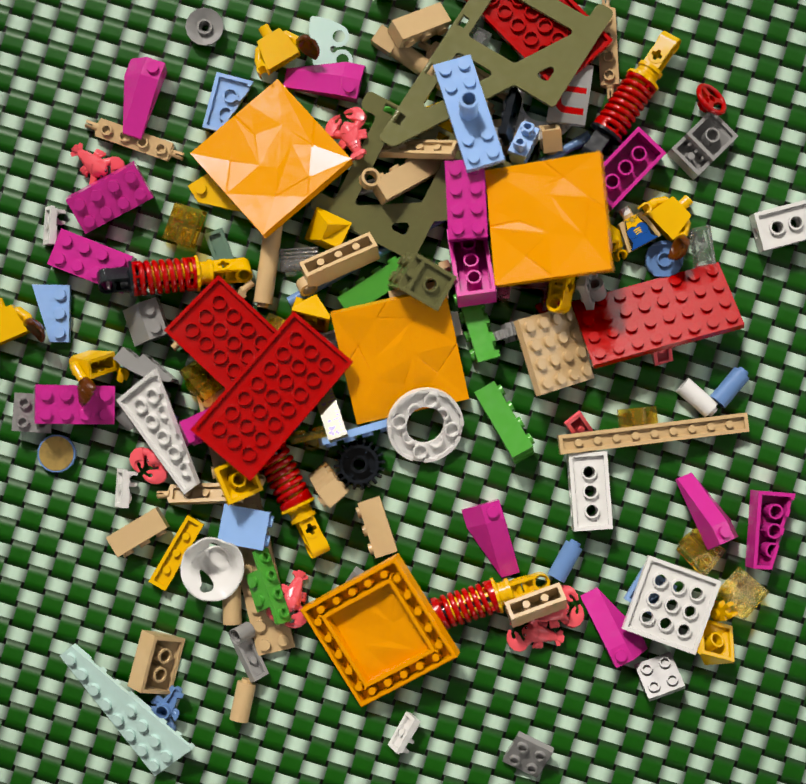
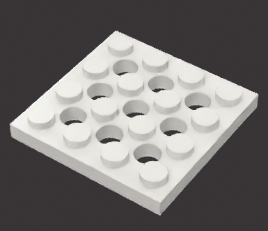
M647 555L621 628L696 655L722 582ZM658 575L665 577V582L662 585L655 583V578ZM677 581H681L683 584V588L679 592H675L673 589V585ZM694 588H700L701 595L698 598H693L691 595ZM652 593L658 595V601L654 604L648 600L649 595ZM669 600L676 601L675 609H667V602ZM688 606H693L694 614L689 617L686 616L685 609ZM651 612V620L644 622L642 620L643 613ZM663 618L670 620V625L667 628H661L660 621ZM683 624L687 625V633L680 635L678 628Z

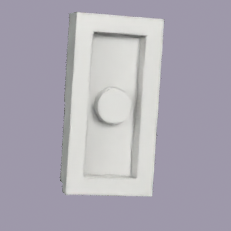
M52 205L45 207L43 245H55L59 235L57 225L65 224V221H60L57 215L66 214L65 210L55 208Z
M117 468L115 507L129 508L132 499L129 487L137 486V483L131 482L130 478L133 475L137 476L138 472Z
M406 711L388 746L397 754L409 753L406 746L408 743H414L412 737L421 721L412 713Z

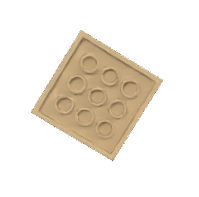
M572 305L565 314L548 311L513 321L536 396L595 378Z

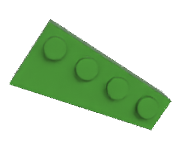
M454 294V295H453V299H454L455 305L457 306V305H458V304H457V298H456V294ZM485 304L460 307L461 313H458L460 323L465 324L467 330L464 331L465 340L470 342L472 347L469 350L471 360H475L476 364L501 356L499 349L496 350L495 347L496 339L494 333L490 330V320L487 312L485 313L484 310Z
M495 381L474 392L487 418L490 419L495 432L500 436L506 451H509L514 465L533 455L534 449L532 444L535 442L530 433L525 434L523 430L525 425L521 418L515 417L513 413L515 408L511 401L506 402L503 397L506 393L502 386H497Z

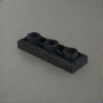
M512 87L509 95L505 98L506 107L505 111H502L501 126L498 127V137L502 139L505 146H510L513 141L522 104V97L516 87Z

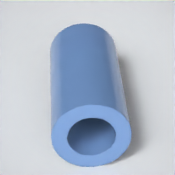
M734 367L710 397L725 409L749 380L747 375L749 373L742 367Z
M573 539L570 541L566 540L547 574L565 583L583 550L580 548L581 544Z

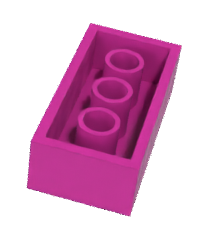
M639 126L604 162L609 211L666 154Z
M463 160L445 161L449 242L488 240L484 168L467 173Z
M133 161L67 196L66 202L84 233L87 234L152 199L153 193L137 164Z
M61 228L47 264L98 284L97 272L100 269L127 267V261H136L137 259Z
M447 229V243L452 274L457 276L454 286L458 308L497 302L488 241L449 242Z
M35 385L34 424H115V386H96L87 405L81 406L78 399V385Z

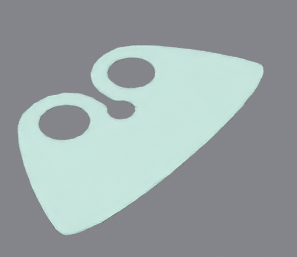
M311 16L309 37L316 40L320 49L318 58L316 60L312 59L313 65L337 63L336 59L340 54H345L349 59L348 62L353 63V58L349 51L343 49L337 50L334 53L330 51L332 46L342 47L346 45L349 40L348 30L332 20ZM340 30L345 34L342 42H336L333 39L335 31Z

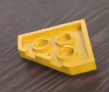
M208 174L188 185L198 203L241 212Z

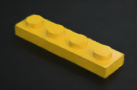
M190 515L186 516L151 576L150 583L164 591L167 590L181 566L184 552L194 544L205 525L204 523Z

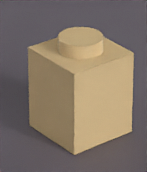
M557 123L538 126L540 129V148L543 153L554 155L558 151H563L560 126Z

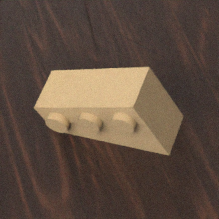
M326 461L308 475L319 495L317 499L324 507L328 505L331 508L350 491L344 482L339 481V476L335 475V472Z

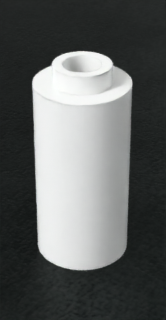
M687 378L676 390V393L704 417L708 415L711 417L718 410L716 407L718 403L690 378Z

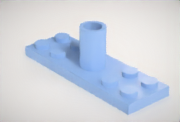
M471 54L433 65L466 172L469 173L505 162Z

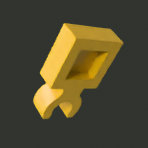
M724 600L715 601L710 613L713 621H726L738 615V612H734L731 609L734 602L730 601L725 604Z

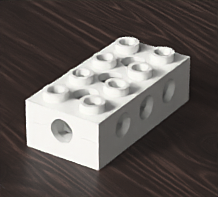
M806 200L760 211L749 216L758 253L806 241ZM791 219L796 222V228L791 225ZM772 224L777 226V233L772 230Z
M607 451L566 454L572 530L575 532L613 529ZM587 466L592 468V474L589 477H586L583 473ZM591 485L594 492L592 495L587 496L585 489ZM590 505L595 507V512L592 515H588L586 512L587 507Z

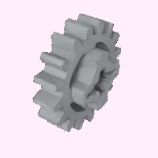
M513 321L502 324L501 330L493 332L496 341L504 339L507 344L519 340Z

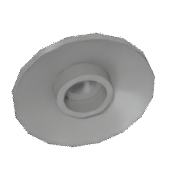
M199 8L189 15L185 28L191 41L197 45L208 46L220 39L223 34L224 25L222 18L216 11L210 8ZM204 26L209 27L208 31L206 32L202 31V28Z

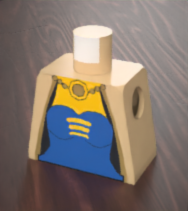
M629 205L619 210L624 221L616 225V228L620 230L623 248L627 254L661 236L648 217L642 216L644 214L643 211L634 215Z

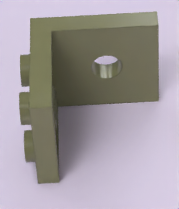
M406 252V254H402L397 263L399 264L397 270L393 271L388 278V286L394 290L403 291L438 311L457 276L418 253ZM431 278L434 280L435 286L433 289L428 290L425 283Z

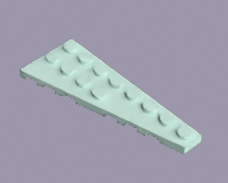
M76 643L60 655L65 664L154 776L195 747L192 742L189 744L181 737L182 734L178 730L175 732L169 727L164 718L156 716L151 710L152 708L132 691L128 692L120 685L122 682L118 679L114 680L108 675L104 667L95 664L91 659L92 657Z

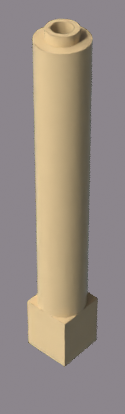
M381 25L371 39V45L388 57H393L419 76L429 59L412 47L398 49L387 31L388 28ZM433 65L427 72L430 76L434 74ZM486 100L490 115L492 117L495 113V110L493 109L495 105Z
M283 225L265 239L262 236L253 301L257 303V307L268 308V305L273 304Z

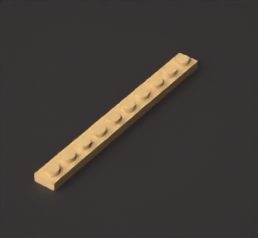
M746 412L557 435L559 455L750 431Z

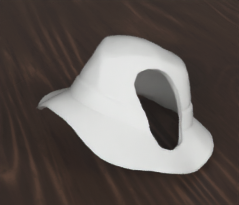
M206 537L195 542L183 554L181 561L183 584L190 594L200 600H224L235 592L244 575L243 556L239 548L232 543L214 537ZM210 543H215V544H217V545H219V546H211V547H209V544H210ZM200 570L204 571L213 582V589L210 592H202L200 590L202 584Z

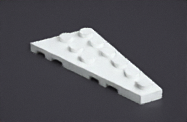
M156 368L116 401L183 494H186L197 486L200 480Z

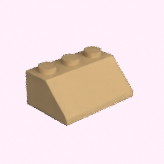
M142 630L127 686L139 693L170 694L169 687L174 686L185 639L158 631Z

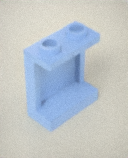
M225 503L218 539L232 543L235 546L263 551L265 546H269L271 535L267 534L269 527L272 528L274 516H271L272 511H263Z

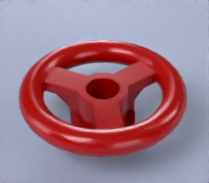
M702 83L698 85L696 95L699 100L697 102L699 109L704 113L710 112L717 116L723 115L726 112L727 105L721 93L709 84ZM715 105H721L720 110H717L713 107Z

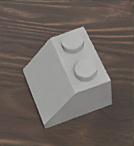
M154 297L123 310L135 347L169 336L164 331L168 323L159 298Z

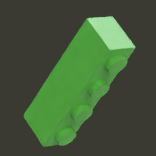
M397 256L392 257L387 261L388 265L381 268L379 266L371 271L372 275L368 278L362 277L355 282L356 286L349 289V287H346L340 291V296L337 299L343 308L378 301L387 295L388 291L394 290L388 286V278L393 271L397 270L399 258Z

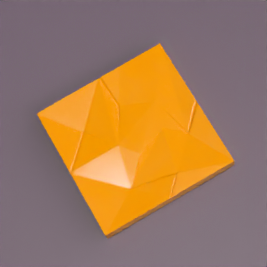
M278 79L190 153L194 160L265 239L353 165L352 159Z
M600 151L485 170L495 286L500 288L614 271L604 159Z
M408 294L330 311L338 348L353 361L352 365L346 370L345 377L357 425L388 418L394 403L405 393L417 388L431 387L440 389L449 394L456 402L469 399L447 296L438 311ZM422 407V408H419V409H417V410H415V411H419V410H423V409H428V407Z
M399 553L307 603L300 610L361 708L457 658L460 653Z

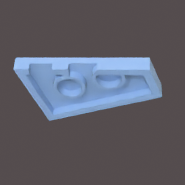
M216 72L202 128L216 132L229 121L248 94L254 81Z
M32 284L49 341L71 343L72 286Z

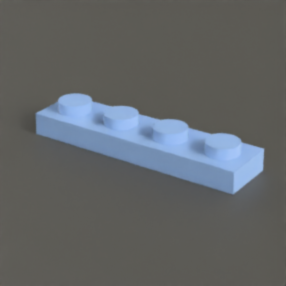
M387 419L347 430L348 437L339 440H344V443L355 440V436L362 434L363 438L374 435V430L380 429V432L387 431ZM327 436L318 438L320 446L325 445L326 448L337 445L336 441L330 443Z

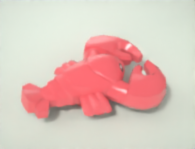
M352 107L344 111V115L349 121H344L343 123L340 114L336 115L328 121L325 130L333 139H342L338 142V145L343 150L348 147L353 152L350 157L354 161L355 159L360 160L367 154L366 149H361V139L367 138V130L361 129L365 124L367 115L363 109Z
M83 143L75 144L71 149L70 155L72 157L78 156L84 164L80 168L82 175L87 178L90 173L89 185L97 181L98 178L107 176L108 166H110L111 173L125 166V162L119 157L112 156L102 159L107 154L100 149H96L93 154L83 150Z
M144 447L135 448L129 458L132 468L138 473L141 472L137 463L139 462L141 468H144V456H147L148 466L158 467L159 469L146 471L148 474H152V477H148L145 474L142 477L151 484L158 485L163 483L168 478V472L152 449Z
M294 570L292 572L295 578L289 586L281 584L289 613L297 611V613L290 615L294 622L285 623V626L293 629L302 627L307 621L300 610L303 607L301 602L305 604L307 599V593L302 592V582L307 580L308 576L306 572L301 570ZM270 608L266 609L268 618L274 621Z
M561 585L568 602H573L569 595H572L575 601L579 600L574 588L569 585ZM567 604L565 609L528 623L532 625V628H537L538 622L549 621V628L553 629L560 627L558 622L560 620L567 627L575 628L583 622L584 610L581 604L577 605L578 614L575 612L577 608L573 607L568 617L569 605Z
M538 622L537 628H532V625L529 624L523 627L524 641L516 631L514 632L516 638L513 639L512 630H508L506 641L512 650L521 652L526 650L532 642H534L532 645L533 649H542L543 642L555 641L556 646H560L564 642L565 636L561 629L554 632L547 628L548 622Z

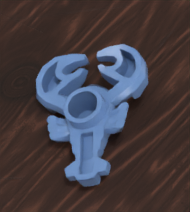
M172 685L169 687L170 694L164 699L159 695L155 696L150 703L156 704V706H149L156 716L164 718L167 721V725L176 732V724H174L173 720L177 721L180 712L175 706L178 701L177 699L183 698L184 693H182L183 689L181 687H174Z

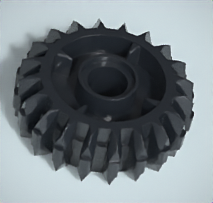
M358 438L355 439V445L352 444V441L348 442L350 446L348 448L344 444L341 445L345 451L337 450V454L341 455V457L334 458V461H339V465L333 466L335 469L340 468V471L335 473L336 476L343 475L339 481L343 482L346 479L348 481L345 485L346 487L353 483V490L356 489L357 484H360V490H363V484L365 483L368 488H371L369 483L371 480L374 484H377L378 482L374 477L382 478L378 470L385 471L384 467H379L380 464L385 463V460L379 461L378 458L384 454H376L379 447L377 446L373 450L371 447L374 442L371 441L367 446L365 445L366 439H363L362 444H359ZM356 459H362L365 462L363 469L358 470L355 468L354 461Z

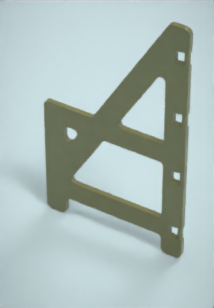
M468 0L429 59L427 65L400 103L395 114L381 132V141L395 148L449 120L444 100L430 107L424 106L426 100L438 84L435 72L433 76L428 75L427 72L432 65L452 60L456 55L466 56L471 54L473 63L491 73L489 77L479 81L485 100L512 87H516L548 107L554 108L610 22L613 11L605 5L599 4L594 8L590 16H585L559 0H518L567 28L572 33L514 63L469 36L492 0ZM463 17L469 20L464 28L459 26ZM549 68L554 71L547 81L538 77L539 73ZM401 114L405 118L399 126L394 122Z
M368 92L361 106L365 111L373 114L375 120L361 148L366 149L367 154L360 160H354L335 198L319 193L313 198L311 208L315 211L316 207H319L351 222L350 230L360 235L370 232L377 244L399 255L406 254V252L418 253L433 222L448 220L445 161L451 160H443L422 202L357 205L356 200L362 190L359 184V176L366 168H373L384 146L380 139V134L393 117L383 111L385 104L395 110L399 107L373 92ZM400 114L394 123L400 126L405 117ZM439 126L416 136L424 140H439L437 136L438 132L448 136V140H456L455 134ZM459 149L453 160H463ZM507 161L500 163L503 165L502 167L514 166ZM489 166V167L484 168V171H485V170H490V169H495V168ZM369 174L364 175L365 180H367ZM486 199L487 218H489L488 201ZM394 223H408L409 228L406 234H400L392 229V225Z

